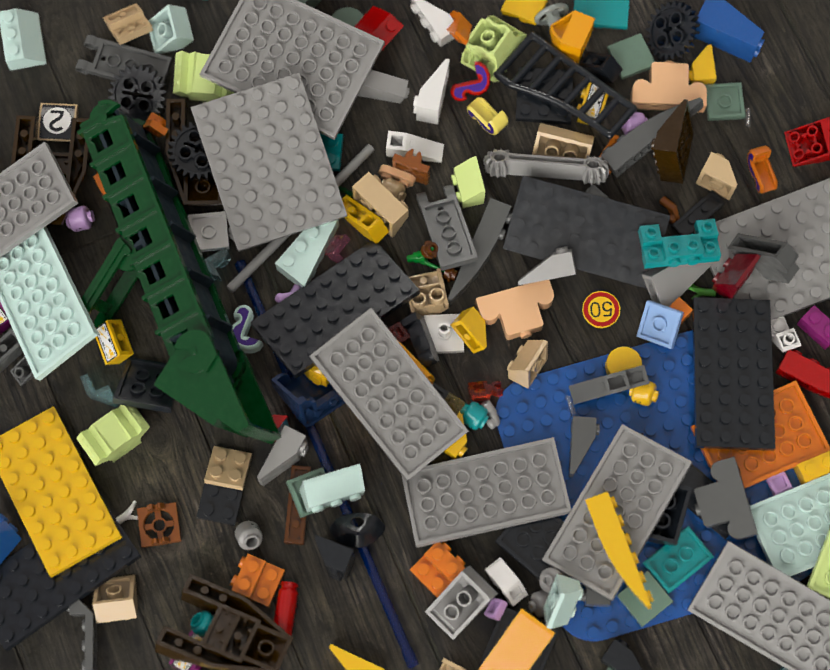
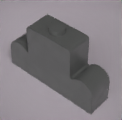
M738 233L728 246V249L734 256L736 254L760 255L761 257L755 268L764 278L789 284L800 269L795 263L799 256L788 242Z
M735 457L715 462L711 467V475L717 482L695 488L694 490L697 504H694L697 515L702 516L703 523L707 528L729 523L728 532L734 539L743 540L757 536L758 532Z

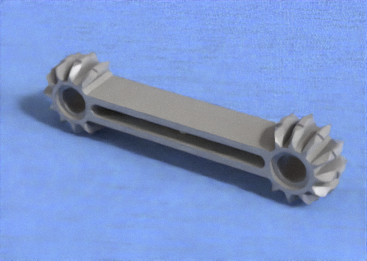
M501 148L500 150L494 149L493 152L488 151L484 159L486 173H489L490 177L497 176V178L499 176L505 178L506 175L581 180L584 184L590 183L592 186V184L599 185L600 182H605L609 175L607 161L603 160L602 157L597 158L595 155L594 157L587 156L586 159L517 154L510 153L509 150L504 151Z

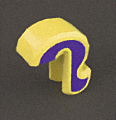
M477 97L467 106L468 114L473 119H476L482 128L491 135H497L508 125V117L502 110L497 113L482 97Z

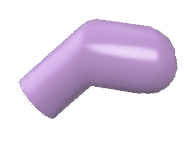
M294 284L290 292L276 294L275 301L280 303L301 287Z

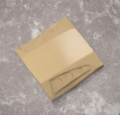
M440 269L409 277L420 289V294L409 301L411 314L416 312L422 316L436 315L449 308Z

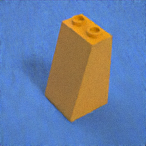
M521 609L479 670H529L555 632Z

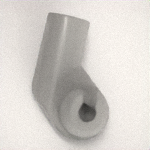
M486 400L481 405L488 410V416H490V419L486 422L488 427L494 429L500 425V419L491 401Z

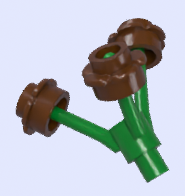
M431 240L425 241L420 251L407 255V262L421 263L441 270L440 266L428 262V259L437 257V244ZM457 267L441 271L444 273L443 279H446L448 283L451 280L455 281L459 273L456 270Z

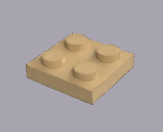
M214 446L204 483L243 491L252 453Z

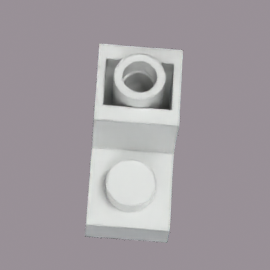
M784 316L771 320L772 342L782 352L801 346L795 329H789Z
M498 558L485 569L492 583L501 589L511 606L516 605L528 595L521 581L502 558Z

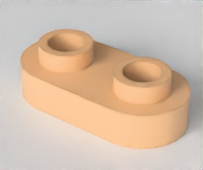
M381 165L378 172L381 175V179L393 178L404 184L405 188L412 187L416 180L412 174L389 165Z

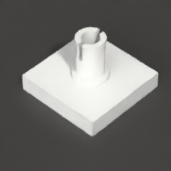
M459 314L424 315L437 354L464 352V341L450 326Z

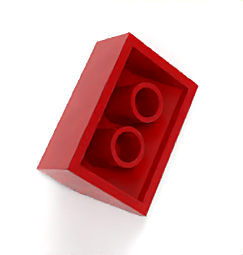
M373 6L354 27L385 41L383 50L404 25L391 13Z

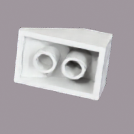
M450 59L444 60L421 87L419 96L415 95L413 113L416 114L417 121L438 125L449 77Z

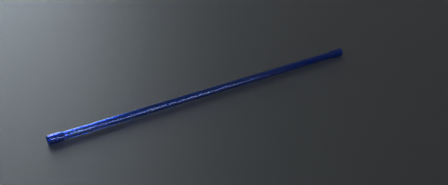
M240 260L234 264L238 274L247 266L245 260ZM250 275L243 284L259 317L266 311ZM274 354L281 372L288 374L291 379L293 375ZM315 424L305 427L325 474L334 472L335 470ZM348 500L343 501V504L339 506L342 514H353ZM352 519L351 524L359 527L356 519ZM367 546L360 547L358 551L401 648L408 669L419 665V662L408 642Z

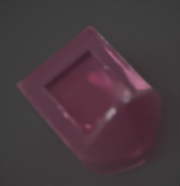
M346 234L335 235L329 241L330 245L325 250V254L336 263L341 262L344 259L339 253L351 239Z

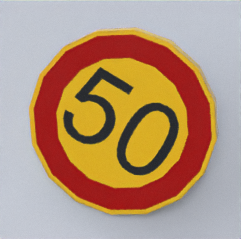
M598 291L590 294L585 299L582 313L588 324L595 328H607L616 323L619 318L620 305L614 295Z

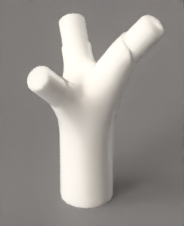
M135 500L124 513L116 517L119 524L126 520H138V516L131 515L137 503Z

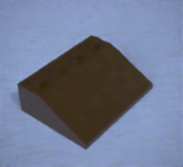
M686 99L680 103L657 131L656 138L652 139L651 150H654L653 158H656L655 166H658L657 174L660 175L661 181L681 184L684 182L694 135L689 104Z

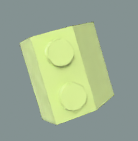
M475 156L454 167L453 175H451L453 186H457L458 192L455 193L462 209L484 204L485 187L477 157Z

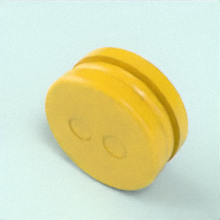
M618 347L611 351L605 363L606 374L641 366L642 359L634 349Z

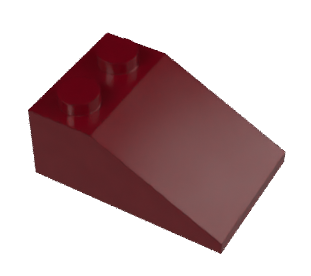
M736 254L733 259L729 257L723 265L725 270L722 274L718 272L713 278L712 282L714 285L712 289L724 298L733 299L752 274L761 256L758 254Z

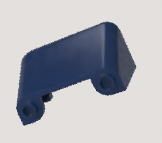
M281 373L271 379L273 388L305 427L314 425L345 404L344 400L330 383L327 387L316 385L305 374L296 379L294 377L290 379L288 374Z

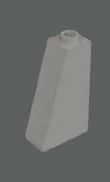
M371 70L358 96L401 103L409 94L408 80Z
M713 262L698 263L696 265L686 264L677 267H657L642 274L651 300L669 307Z

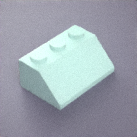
M17 8L0 11V29L5 61L10 71L47 64L39 14Z
M360 464L304 480L300 488L306 511H312L313 513L321 512L324 510V507L330 505L331 507L340 506L343 504V501L349 499L350 502L359 500L365 492Z

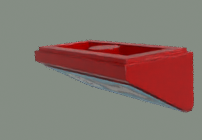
M272 416L279 433H281L285 425L289 427L288 416Z

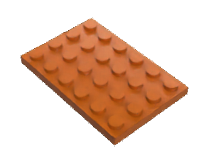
M797 381L773 390L775 450L700 448L710 469L717 461L735 457L744 488L746 489L770 477L790 470L799 463L830 451V446ZM694 424V425H692L690 428H691V430H692V432H693V434H694V437H695V424Z

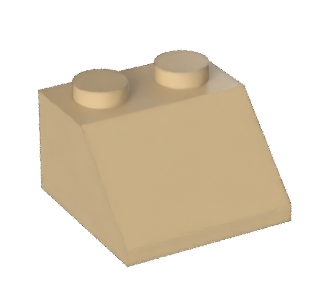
M711 152L696 184L709 191L713 190L717 195L730 200L737 187L729 160L725 159L722 154Z
M527 340L524 346L521 345L517 351L516 359L514 361L511 360L507 367L508 379L529 389L548 359V341Z
M135 575L113 577L94 590L93 609L97 623L137 618L138 601Z

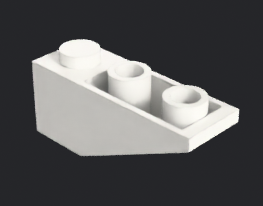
M411 0L410 7L413 13L419 15L422 26L428 28L430 37L435 43L437 42L441 47L455 39L446 30L454 21L450 14L425 0Z
M388 131L386 156L393 157L394 154L405 157L409 150L414 149L413 156L421 152L422 161L442 163L444 144L409 133Z

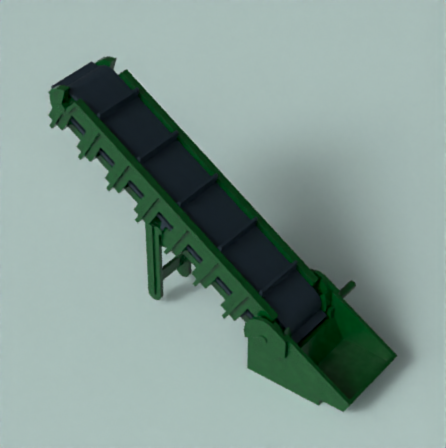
M112 100L99 101L98 105L90 113V119L80 124L81 129L77 133L86 141L93 159L90 166L97 170L106 192L102 197L110 203L119 226L115 231L122 236L114 243L111 252L81 298L88 314L90 315L93 309L99 311L94 320L96 328L106 320H113L139 278L145 295L141 296L142 300L149 303L159 328L155 333L163 338L170 356L169 361L154 385L213 426L272 444L281 438V435L253 374L248 357L238 344L232 329L233 326L230 324L214 284L215 281L210 275L196 240V235L193 233L178 196V190L174 186L155 136L152 133H145L143 129L145 121L131 119L117 110L121 106L119 103ZM118 268L123 270V275L106 301L100 299Z

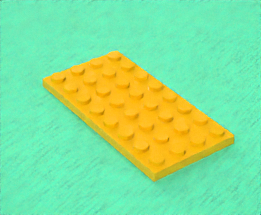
M54 406L0 435V477L51 578L122 538Z

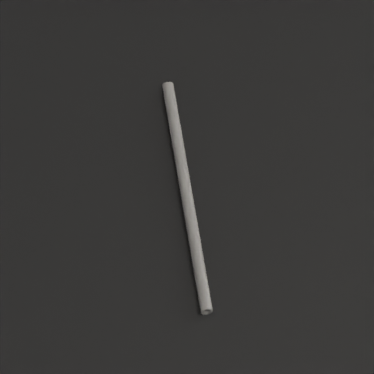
M370 144L335 177L338 187L375 151ZM289 236L271 241L226 286L228 290L233 293Z

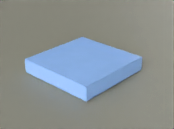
M647 300L636 337L673 349L684 312Z

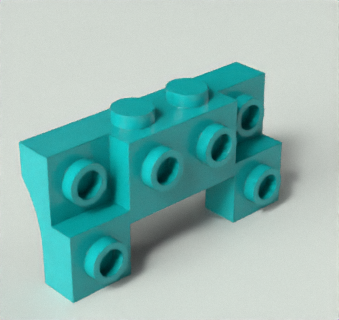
M715 219L696 220L694 225L696 234L669 237L661 236L659 224L640 226L638 235L642 249L644 269L720 261L719 233Z

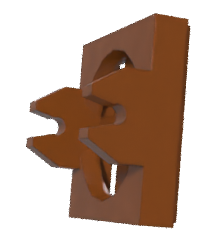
M411 149L405 154V157L394 154L392 159L394 168L412 174L416 178L415 182L428 185L430 166L421 163V152L413 156L414 149Z
M176 502L167 504L157 503L156 505L149 504L147 507L137 508L142 548L182 542ZM161 510L169 513L173 520L166 521L163 519ZM152 512H155V519L153 520V522L151 524H145L147 516H149ZM158 520L165 522V527L161 531H157L154 528V524ZM174 526L171 534L168 537H164L167 527ZM153 530L157 533L158 538L149 537L146 531Z

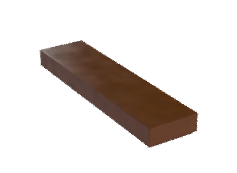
M292 465L290 479L311 472V467ZM289 491L284 544L304 545L307 516L300 518Z

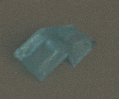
M88 374L80 377L90 399L114 408L119 407L118 404H113L114 393L109 385L95 390Z

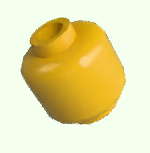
M649 381L650 384L630 389L629 396H631V400L643 406H650L652 402L657 401L659 396L656 384Z

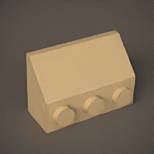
M540 123L532 155L586 159L587 156H590L595 136Z
M368 172L352 186L353 199L379 216L389 230L388 234L393 237L408 218L409 208L404 201H399L395 197V193L389 187L385 188L381 184L382 181L377 175H372Z

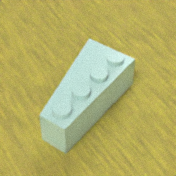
M339 219L302 231L276 261V269L301 288L305 287L314 277L339 227Z

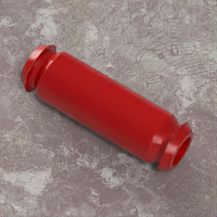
M282 581L279 584L281 588L278 590L274 622L292 636L298 598L297 588L299 586L294 582Z

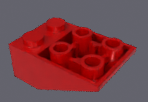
M830 117L784 132L793 167L830 161Z

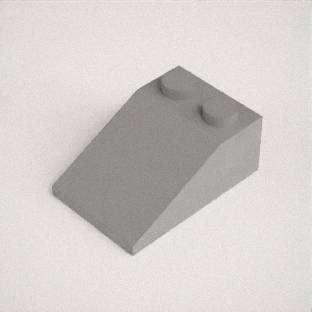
M568 246L556 248V252H553L519 279L518 285L575 275L577 270L573 250L568 249Z
M286 425L280 433L281 438L274 444L257 476L260 485L265 486L297 463L301 456H306L309 450L306 435Z
M469 565L460 572L425 613L454 640L498 593Z

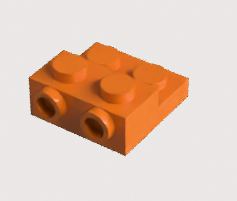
M445 542L435 543L410 569L436 598L465 569L464 565L466 564L458 555L454 557L450 553L452 549Z
M247 554L239 562L238 567L241 570L238 576L234 575L231 580L230 586L233 587L232 591L270 607L285 570L267 563L258 557Z

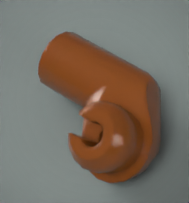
M666 196L662 197L659 203L669 211V223L674 224L680 218L677 205Z

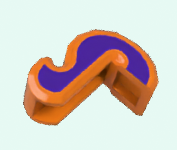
M766 145L751 149L747 157L750 173L756 181L755 187L761 194L776 190L778 187V181L768 159L771 155V149Z

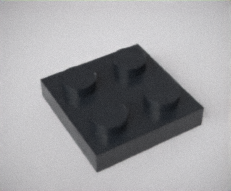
M205 483L197 519L236 526L244 488L242 491Z

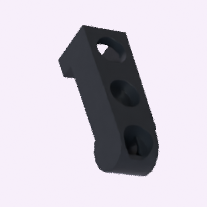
M414 312L402 319L401 323L409 334L420 363L427 369L439 362V356L424 316Z

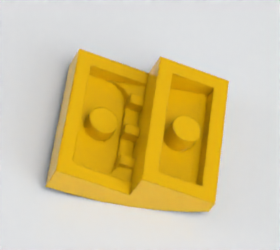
M505 0L501 13L502 15L519 18L520 22L537 25L534 18L539 11L545 8L548 0Z

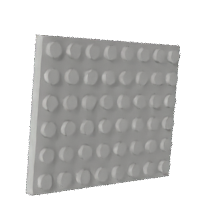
M239 0L201 70L200 77L237 93L300 73L319 133L335 140L385 41L297 0Z
M300 73L191 107L238 252L347 217Z
M830 178L716 221L721 258L720 261L713 262L709 267L713 277L718 272L722 274L725 270L723 265L729 257L733 259L734 255L728 249V246L738 233L788 242L799 256L795 263L800 269L789 284L766 279L754 268L752 274L733 299L770 300L771 320L787 316L830 299Z

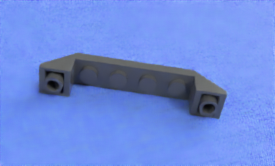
M78 600L67 609V612L73 617L85 616V619L82 621V629L85 631V639L82 640V650L85 652V660H82V670H97L98 623L96 622L95 613L82 600Z

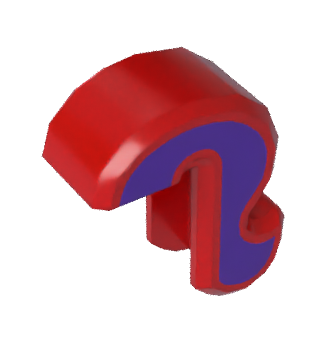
M474 61L477 79L452 85L450 94L455 100L465 101L467 99L466 93L481 95L487 91L490 85V73L483 63Z

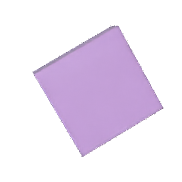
M785 471L766 480L773 496L793 488Z
M494 597L484 615L499 621L508 603Z

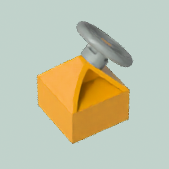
M555 3L539 11L534 18L537 25H548L552 45L579 63L591 37L595 18L575 10L566 15L569 7L565 3ZM543 15H546L543 20H540Z

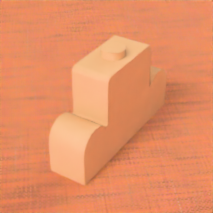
M673 61L653 62L649 72V82L644 79L635 81L631 91L630 102L635 104L638 110L666 111L680 105L684 99L691 101L701 98L703 100V108L697 113H704L707 107V88L700 82H694L689 85V65L687 63H675Z
M544 280L478 297L475 299V305L485 320L486 325H492L497 319H500L507 340L518 337L524 339L532 336V333L542 330L544 323L539 309H548L552 305L554 292L550 280Z

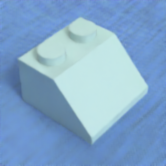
M167 5L149 20L153 31L149 33L154 53L163 54L183 49L194 40L185 7Z
M556 574L543 607L547 628L553 629L567 625L570 618L574 617L576 612L575 605L577 601L581 600L583 595V589H581L579 580Z

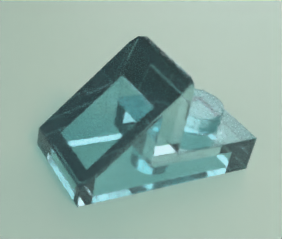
M226 248L205 259L212 279L217 281L222 280L216 268L226 266L229 263L228 261L231 260Z

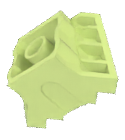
M494 15L488 16L486 19L481 18L469 36L466 48L462 53L461 63L475 71L474 61H480L488 68L490 80L498 82L499 80L493 75L494 72L497 71L527 35Z
M184 51L176 53L174 94L181 97H189V100L208 102L233 94L234 92L200 77V72L210 54H201L195 51L192 53Z
M120 405L119 408L111 410L94 422L88 430L82 431L76 439L96 466L106 461L115 462L141 444V437L150 426L136 407Z

